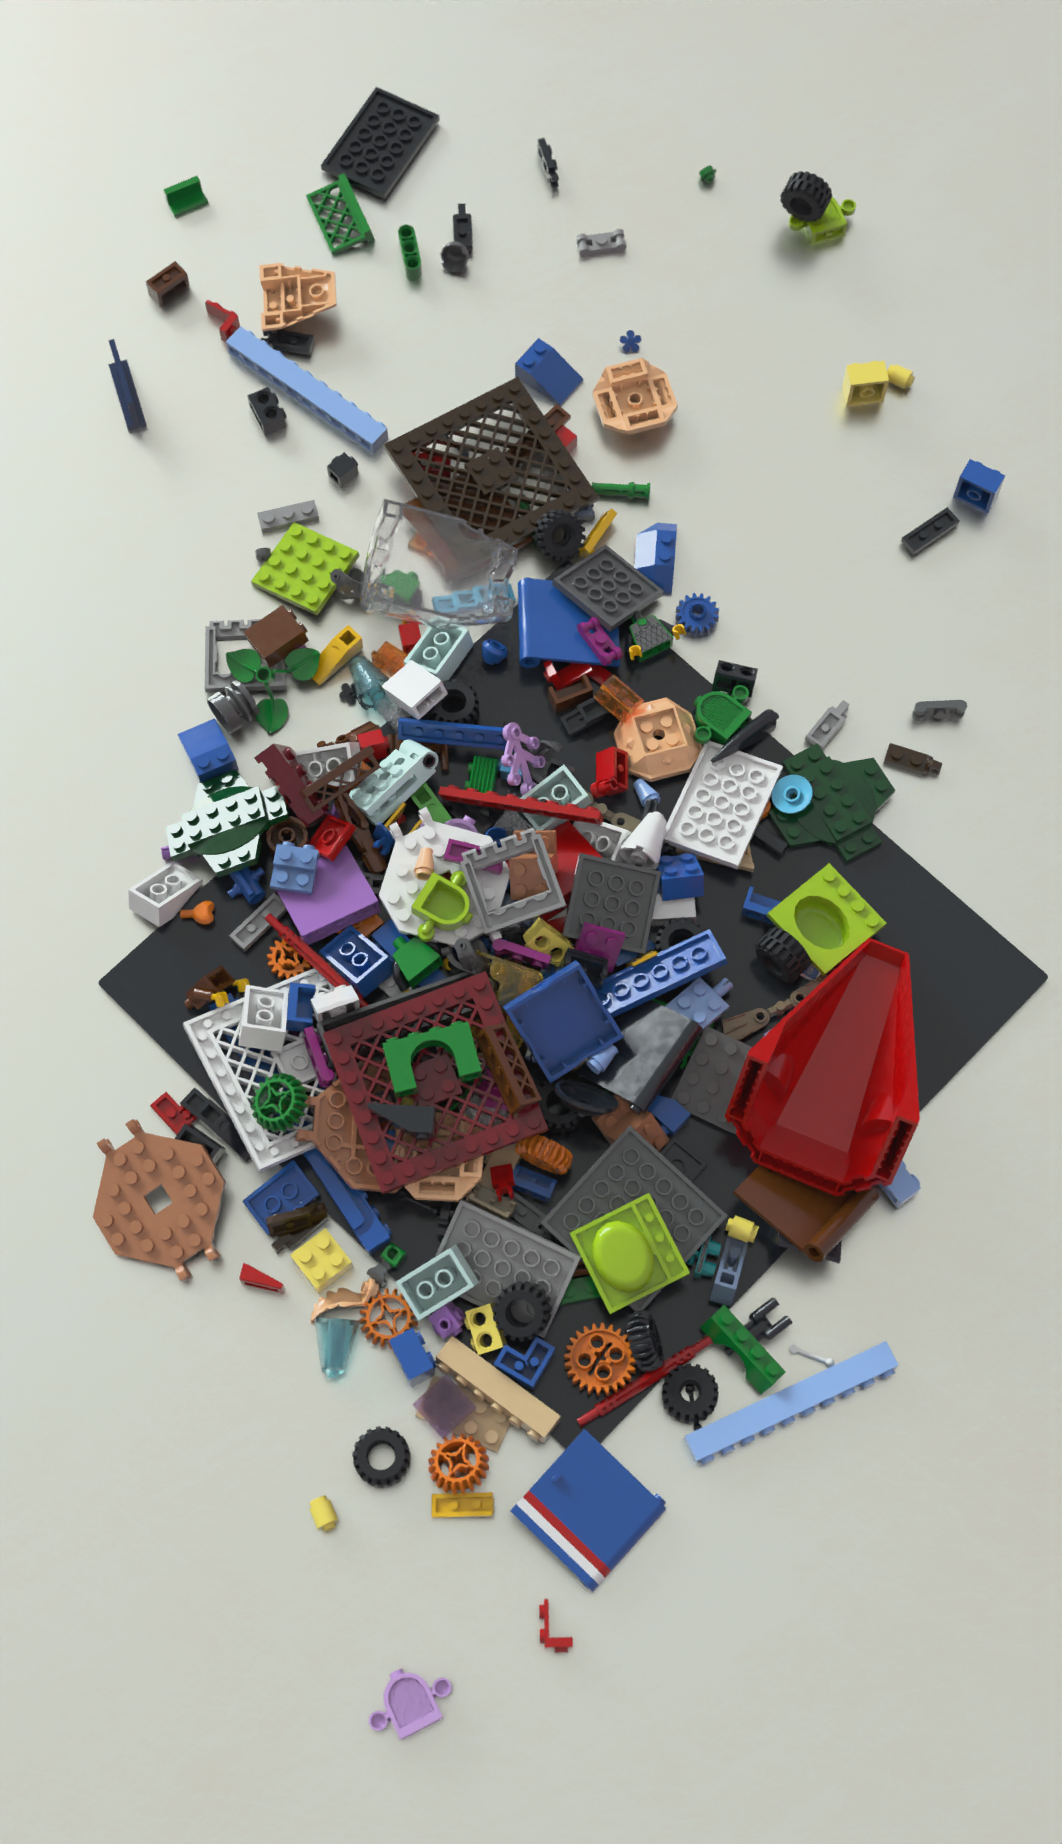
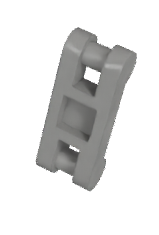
M616 229L608 233L577 235L576 241L579 245V255L588 256L625 250L627 246L626 241L623 240L624 231Z

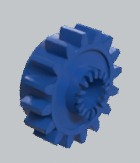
M693 593L692 598L686 595L685 600H680L679 606L676 607L677 614L675 619L691 635L699 634V636H702V633H709L710 628L714 629L719 619V608H716V601L710 602V596L706 599L703 598V593L699 597Z

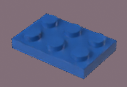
M292 1160L242 1202L266 1234L270 1236L266 1217L306 1207L321 1194L296 1161Z

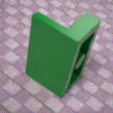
M198 176L163 189L166 202L174 217L209 204L202 191Z

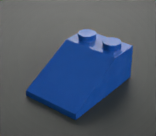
M539 338L515 363V377H518L522 382L559 406L583 382V378L553 347Z
M215 718L177 734L200 783L230 771L239 770L233 752Z
M349 925L319 951L338 974L356 989L363 998L368 996L393 974L392 962L389 956L352 925Z

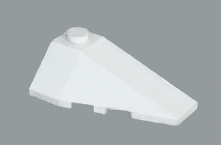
M347 742L296 751L295 759L307 770L306 776L308 779L315 782L358 753L360 746L359 742ZM347 770L344 772L343 780L348 782L354 781L356 771ZM331 781L328 783L332 786H339V782Z

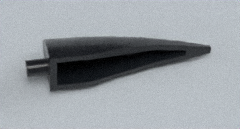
M772 709L762 712L738 731L710 761L712 763L717 762L762 740L772 733L776 728L777 719H779L778 713Z

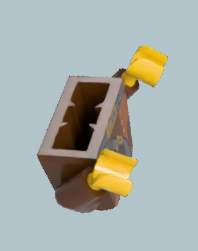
M221 965L203 976L185 993L187 999L184 1001V1004L189 1010H194L195 1008L199 1010L215 1000L217 1007H223L225 1003H229L228 996L224 990L237 986L238 992H245L246 985L250 984L248 979L245 978L235 980Z

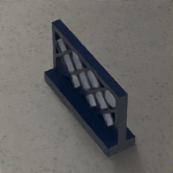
M108 340L115 362L108 365L127 429L130 431L147 426L127 359L121 361L115 340Z

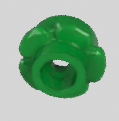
M711 165L703 168L699 172L700 180H705L706 183L712 181L715 178L716 169H713Z

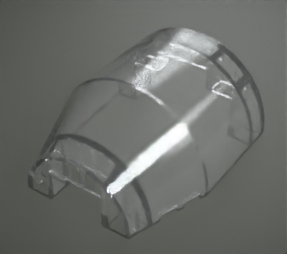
M384 499L373 528L366 556L361 587V608L366 612L441 630L508 622L513 614L514 599L508 598L509 578L517 566L518 549L498 538L492 539L483 534L484 530L472 528L462 518Z

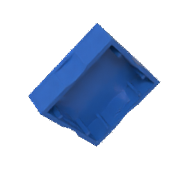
M576 960L502 1006L550 1083L577 1067L587 1057L601 1052L624 1037L611 1014L597 996L596 990L585 971Z

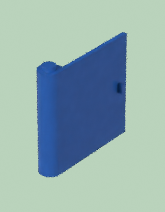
M529 577L521 579L518 582L520 665L524 668H534L539 665L540 660L604 666L577 629L578 624L586 623L592 617L552 585L553 580L532 579ZM601 625L615 646L620 648L619 626L610 632ZM614 659L611 664L606 666L620 667V659Z

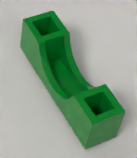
M725 1305L700 1327L714 1344L726 1345L740 1356L746 1367V1379L760 1394H763L786 1373Z

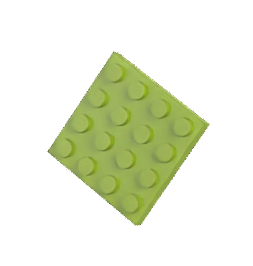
M293 522L272 551L269 560L264 562L251 580L253 586L317 616L337 589L336 584L330 579L331 572L334 569H340L347 574L360 555L357 550Z

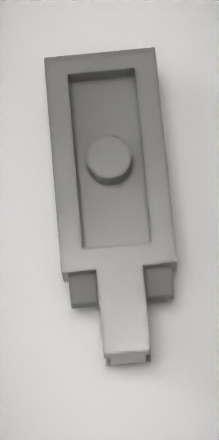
M842 700L837 708L829 707L806 735L805 740L811 745L818 743L820 748L823 749L844 724L847 718L845 713L849 709L848 706L850 704Z

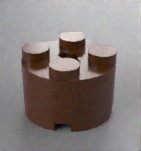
M290 816L288 820L270 826L266 832L268 848L273 858L277 844L282 845L283 842H291L295 844V847L303 848V845H308L309 843L305 824L293 816Z

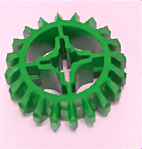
M273 1073L272 1078L266 1077L265 1083L259 1082V1090L254 1089L256 1097H252L251 1100L255 1103L250 1107L254 1111L252 1115L257 1119L256 1122L263 1126L264 1129L278 1132L279 1130L286 1132L287 1127L294 1129V1122L300 1123V1115L306 1116L303 1109L308 1108V1105L304 1103L309 1099L308 1095L305 1094L307 1090L302 1086V1082L293 1075ZM289 1087L290 1089L288 1091H279V1089ZM271 1114H280V1116L276 1118L270 1117Z

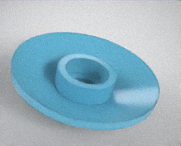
M788 775L781 778L775 784L772 791L773 804L779 811L787 814H795L804 810L810 804L813 796L811 784L800 775ZM792 795H797L795 799H790Z

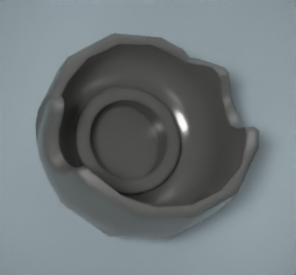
M456 241L446 243L440 253L441 265L449 272L457 273L462 271L467 265L469 257L468 250L464 244Z

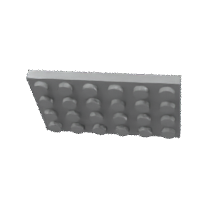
M461 1199L435 1257L456 1244L477 1277L479 1283L459 1295V1297L481 1307L495 1303L500 1293L511 1284L513 1285L520 1281L521 1283L529 1281L531 1285L535 1283L539 1285L538 1288L540 1290L544 1289L546 1291L545 1296L550 1297L549 1305H552V1311L550 1312V1315H552L551 1320L548 1322L547 1327L539 1334V1336L545 1338L581 1256L473 1203ZM516 1299L512 1302L511 1312L517 1321L530 1323L534 1319V1309L528 1301Z

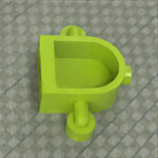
M832 197L820 220L806 222L791 215L788 226L793 231H799L803 228L810 245L845 236L847 222L844 216H851L855 213L856 203L851 199H845L842 201L841 206H839L838 202Z
M455 871L451 875V882L433 872L411 906V913L426 922L421 924L417 930L421 941L429 942L434 938V927L444 931H453L464 924L468 925L472 920L474 914L470 913L469 898L463 890L467 886L463 871Z

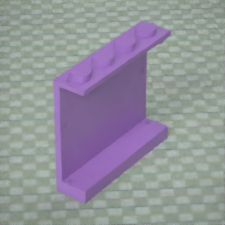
M347 845L342 848L333 862L320 856L312 895L274 889V892H277L298 929L300 938L307 945L381 912L377 897Z

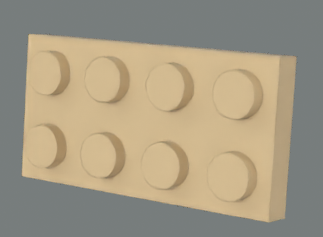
M434 1374L415 1417L459 1437L462 1433L466 1439L471 1435L474 1441L479 1440L481 1442V1447L484 1446L486 1449L498 1453L511 1424L508 1420L509 1418L503 1413L500 1415L492 1410L491 1404L486 1400L480 1401L472 1394L473 1391Z

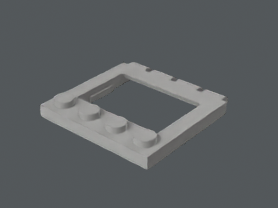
M248 619L247 625H244V620H228L227 626H224V620L210 621V626L205 627L206 693L224 692V687L226 685L231 687L230 682L236 679L231 672L230 674L216 672V640L247 639L244 631L261 619ZM286 657L275 664L276 670H286ZM286 673L275 674L274 682L269 685L271 690H286ZM256 676L248 683L239 681L248 691L266 690L264 684L259 682Z
M534 828L520 832L522 837L520 841H518L516 834L500 839L502 845L500 848H498L496 841L480 846L481 855L477 854L476 848L461 853L464 861H461L460 864L485 935L566 907L541 833L536 835ZM535 850L538 857L537 862L544 880L546 879L549 890L488 911L485 902L486 898L475 871Z

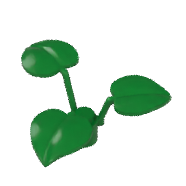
M299 648L290 652L285 659L286 665L290 669L271 670L265 666L261 667L260 655L252 649H240L226 653L229 670L237 680L248 683L256 676V679L264 684L270 700L263 699L257 704L260 714L256 716V719L268 733H273L280 729L285 723L289 712L286 701L281 698L274 700L273 693L269 687L275 680V674L292 672L295 679L306 681L316 674L320 659L319 651L312 648Z

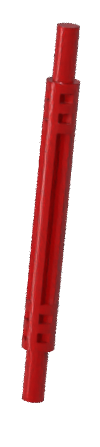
M271 913L265 917V920L279 932L278 935L335 988L340 985L350 986L343 977L288 926H283ZM354 989L359 998L360 1008L368 1006L369 1004L363 1000V996Z
M707 1336L691 1347H685L666 1359L662 1367L657 1368V1370L647 1371L625 1385V1388L619 1389L617 1393L614 1392L595 1404V1408L576 1419L578 1424L582 1427L596 1417L604 1416L668 1375L672 1369L676 1370L677 1366L684 1365L695 1358V1354L713 1343L711 1338Z

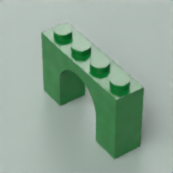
M456 1021L448 1027L442 1028L437 1026L429 1029L428 1032H413L408 1034V1037L401 1039L393 1037L382 1043L396 1099L417 1094L412 1062L416 1054L427 1047L437 1046L444 1048L453 1056L460 1082L482 1077L479 1059L468 1022Z

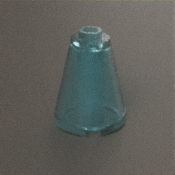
M365 656L354 657L349 664V669L360 706L365 710H369L368 708L378 710L386 706L391 700L387 697L382 686L390 678Z
M315 1317L321 1372L326 1373V1377L339 1378V1374H344L360 1320Z

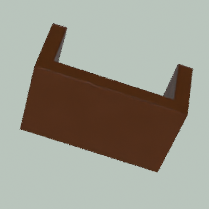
M176 261L146 281L149 296L159 306L163 305L161 298L163 294L179 283H182L186 288L190 284L187 272Z
M586 673L581 676V682L558 691H554L553 687L548 688V699L556 715L593 698V687Z

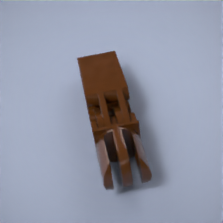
M348 793L339 795L334 802L339 818L352 823L350 815L356 824L354 825L356 829L349 839L353 841L357 850L362 854L359 861L363 860L370 873L382 874L387 867V863L383 855L380 854L381 846L379 848L373 847L374 839L368 828L369 823Z

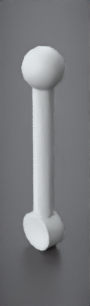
M792 1345L789 1349L792 1354L799 1353L826 1363L828 1367L834 1366L835 1362L832 1358L825 1359L799 1349L797 1345Z

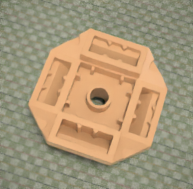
M644 358L605 367L592 394L603 428L626 435L665 426L678 407L667 374L649 364Z
M667 697L627 707L613 734L616 747L628 752V774L635 775L649 782L690 772L703 748L702 744L697 743L694 738L696 726L692 714ZM661 736L663 739L657 740L654 737Z
M442 1112L436 1113L437 1122H439ZM447 1115L443 1124L453 1128L457 1118ZM461 1121L457 1130L467 1134L471 1124ZM475 1126L472 1134L478 1133L481 1130ZM399 1129L396 1130V1138L399 1135ZM440 1129L436 1138L446 1142L450 1132ZM404 1133L401 1140L411 1144L414 1137ZM454 1135L452 1142L462 1139V1137ZM418 1140L416 1147L426 1150L430 1140ZM434 1143L431 1150L439 1148L441 1145ZM399 1144L395 1155L405 1158L409 1148ZM413 1150L410 1158L418 1156L421 1153H418ZM484 1156L404 1187L415 1200L459 1202L482 1180ZM394 1159V1164L400 1163V1161Z

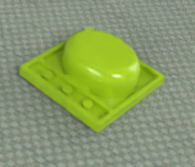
M830 863L767 913V917L778 928L785 930L801 943L810 958L811 964L823 977L887 924Z
M650 1193L569 1233L609 1314L690 1274Z

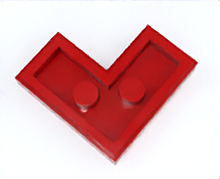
M167 1092L150 1105L176 1136L185 1123L194 1125L198 1121L185 1108L179 1106Z

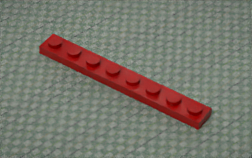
M454 785L440 786L439 795L445 801L602 825L604 819L601 811L595 807L583 809L575 804L568 803L564 806L551 800H547L546 803L538 802V799L532 797L519 799L516 795L507 794L506 796H500L493 791L481 793L473 788L461 790Z

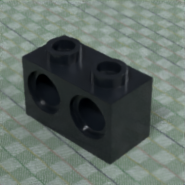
M269 387L247 395L249 406L264 435L286 427L284 420L287 418L283 408H279L278 398L275 393H271Z
M719 660L712 689L732 693L734 687L743 685L748 689V697L751 698L758 669Z

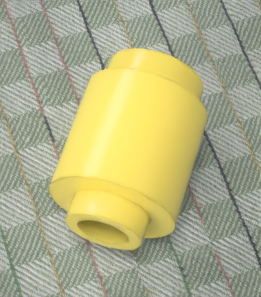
M891 364L887 370L889 383L902 389L912 386L915 379L913 371L897 364L895 366Z
M735 1215L734 1219L729 1218L725 1230L729 1231L727 1236L745 1243L748 1241L753 1243L759 1226L754 1225L755 1222Z
M326 1495L312 1500L309 1503L311 1506L309 1510L317 1530L323 1529V1532H328L336 1527L335 1523L339 1520L331 1500H328Z

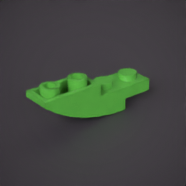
M426 782L410 796L419 810L427 807L433 821L444 824L452 819Z

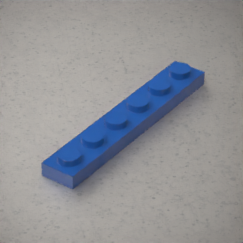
M399 718L398 740L411 739L418 742L505 750L507 741L503 738V727Z

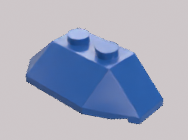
M656 523L637 534L634 567L663 590V594L672 595L677 524Z

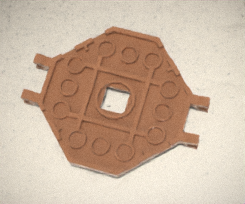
M360 1061L357 1064L361 1072L365 1063ZM369 1065L365 1075L375 1078L379 1069ZM383 1071L379 1081L389 1084L391 1080L390 1073ZM338 1079L317 1097L308 1096L309 1099L304 1103L308 1105V1108L314 1107L312 1131L298 1129L295 1141L312 1142L351 1189L381 1192L341 1082ZM363 1079L367 1091H369L372 1082ZM376 1085L373 1095L381 1090H386V1088ZM391 1125L389 1130H395L396 1134L397 1128ZM399 1189L393 1190L388 1193H396Z
M132 1119L125 1125L135 1136L133 1139L116 1150L109 1139L105 1140L103 1138L96 1143L106 1155L93 1219L116 1255L174 1267L179 1280H186L192 1274L184 1262L204 1249L209 1261H215L221 1257L213 1244L226 1181L204 1145L145 1133L139 1121ZM162 1185L173 1203L155 1214L146 1199V1195Z

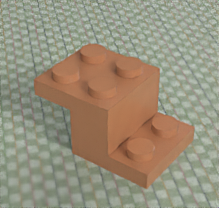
M515 830L513 832V835L516 834L518 841L522 840L520 832L525 830ZM535 830L536 835L541 833L556 875L558 872L556 830ZM535 850L509 859L511 900H522L549 890L546 879L544 880L537 862L538 857Z
M615 1094L613 1096L619 1103L617 1110L607 1115L593 1116L591 1118L610 1145L616 1141L629 1125L658 1152L670 1141L652 1113L649 1111L639 1115L633 1113L628 1108L630 1105L627 1101Z

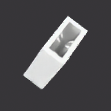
M412 660L382 686L389 700L417 720L422 718L448 694L440 679Z

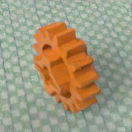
M283 939L281 943L277 940L274 941L276 947H269L272 954H267V959L270 960L268 966L272 968L273 975L278 973L280 980L284 976L286 979L304 973V970H311V966L305 959L302 964L300 963L302 957ZM280 953L281 956L276 963L277 955ZM286 955H287L288 957H290L291 959L294 958V961H293V960H290V959H286Z

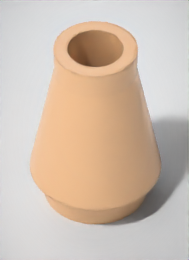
M424 847L421 849L414 873L417 879L428 881L432 873H435L433 850Z

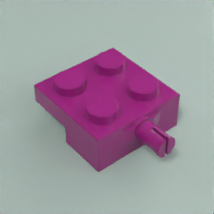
M584 922L579 938L575 941L574 949L608 959L607 972L612 973L625 939V933Z

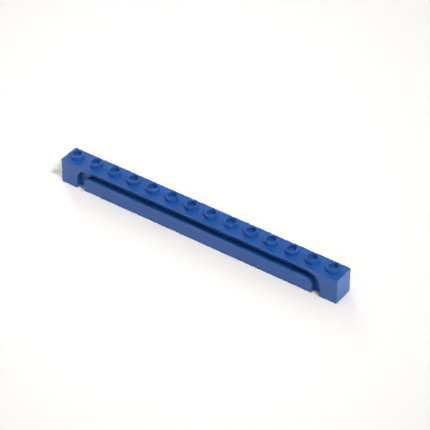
M231 993L227 995L229 1003L239 1000L238 997L234 999ZM216 1002L208 1006L210 1011L219 1008ZM238 1025L229 1029L236 1031ZM225 1034V1036L231 1043L233 1037ZM237 1038L234 1046L245 1049L246 1047L238 1046L239 1039ZM250 1048L249 1051L260 1054L261 1049ZM265 1050L264 1056L271 1058V1051ZM246 1056L244 1064L255 1067L257 1060ZM261 1061L259 1069L270 1072L272 1065ZM275 1066L273 1073L280 1075L279 1071ZM256 1074L254 1080L256 1083H265L266 1077ZM284 1087L283 1091H288V1088ZM304 1121L302 1128L312 1123ZM294 1122L293 1124L294 1126L299 1127L300 1123ZM317 1148L302 1153L367 1254L371 1256L391 1243L389 1235L392 1232L386 1223L381 1224L378 1217L380 1214L374 1205L370 1206L366 1201L369 1197L365 1190L351 1189Z

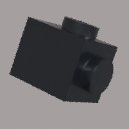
M345 452L340 456H336L327 465L328 476L340 488L359 475L357 461L352 456L349 457Z

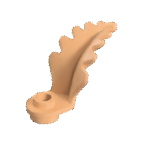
M369 1278L368 1281L363 1282L360 1293H355L346 1288H338L336 1293L327 1291V1297H320L318 1299L319 1303L314 1305L315 1310L312 1311L310 1323H314L325 1311L336 1307L365 1306L364 1302L368 1303L370 1296L376 1297L379 1283L375 1282L373 1278Z

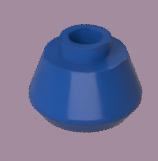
M488 639L482 644L483 660L490 665L500 663L508 655L507 648L496 640Z

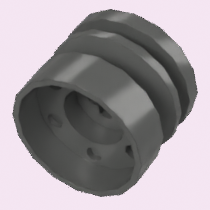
M236 679L230 682L231 687L228 685L224 687L226 697L218 691L206 699L216 719L230 734L243 726L240 716L249 722L252 720L251 715L256 717L260 714L251 693Z

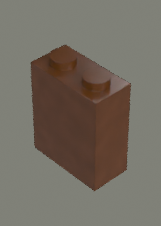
M283 605L244 631L248 642L269 668L287 657L290 652L300 648L309 641L306 636L308 632L302 622L298 624L294 612L291 609L287 610Z

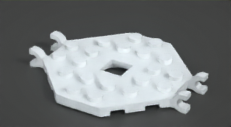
M427 807L419 810V817L425 826L403 836L397 822L389 826V831L396 842L380 889L379 898L399 933L418 936V927L426 923L411 913V906L427 882L417 879L414 873L421 849L427 847L433 850L434 871L436 874L442 875L446 872L453 874L455 871L463 870L460 864L444 861L449 838L478 846L493 842L490 836L433 821ZM505 861L501 865L503 868L501 875H494L484 870L475 871L486 898L485 902L488 911L502 906L510 879L509 867ZM468 884L463 890L469 898L470 913L474 914L472 920L468 925L464 924L453 931H444L434 927L435 936L431 940L432 942L444 943L455 948V943L459 938H466L471 942L485 934ZM499 931L488 934L492 943L494 940L502 938Z

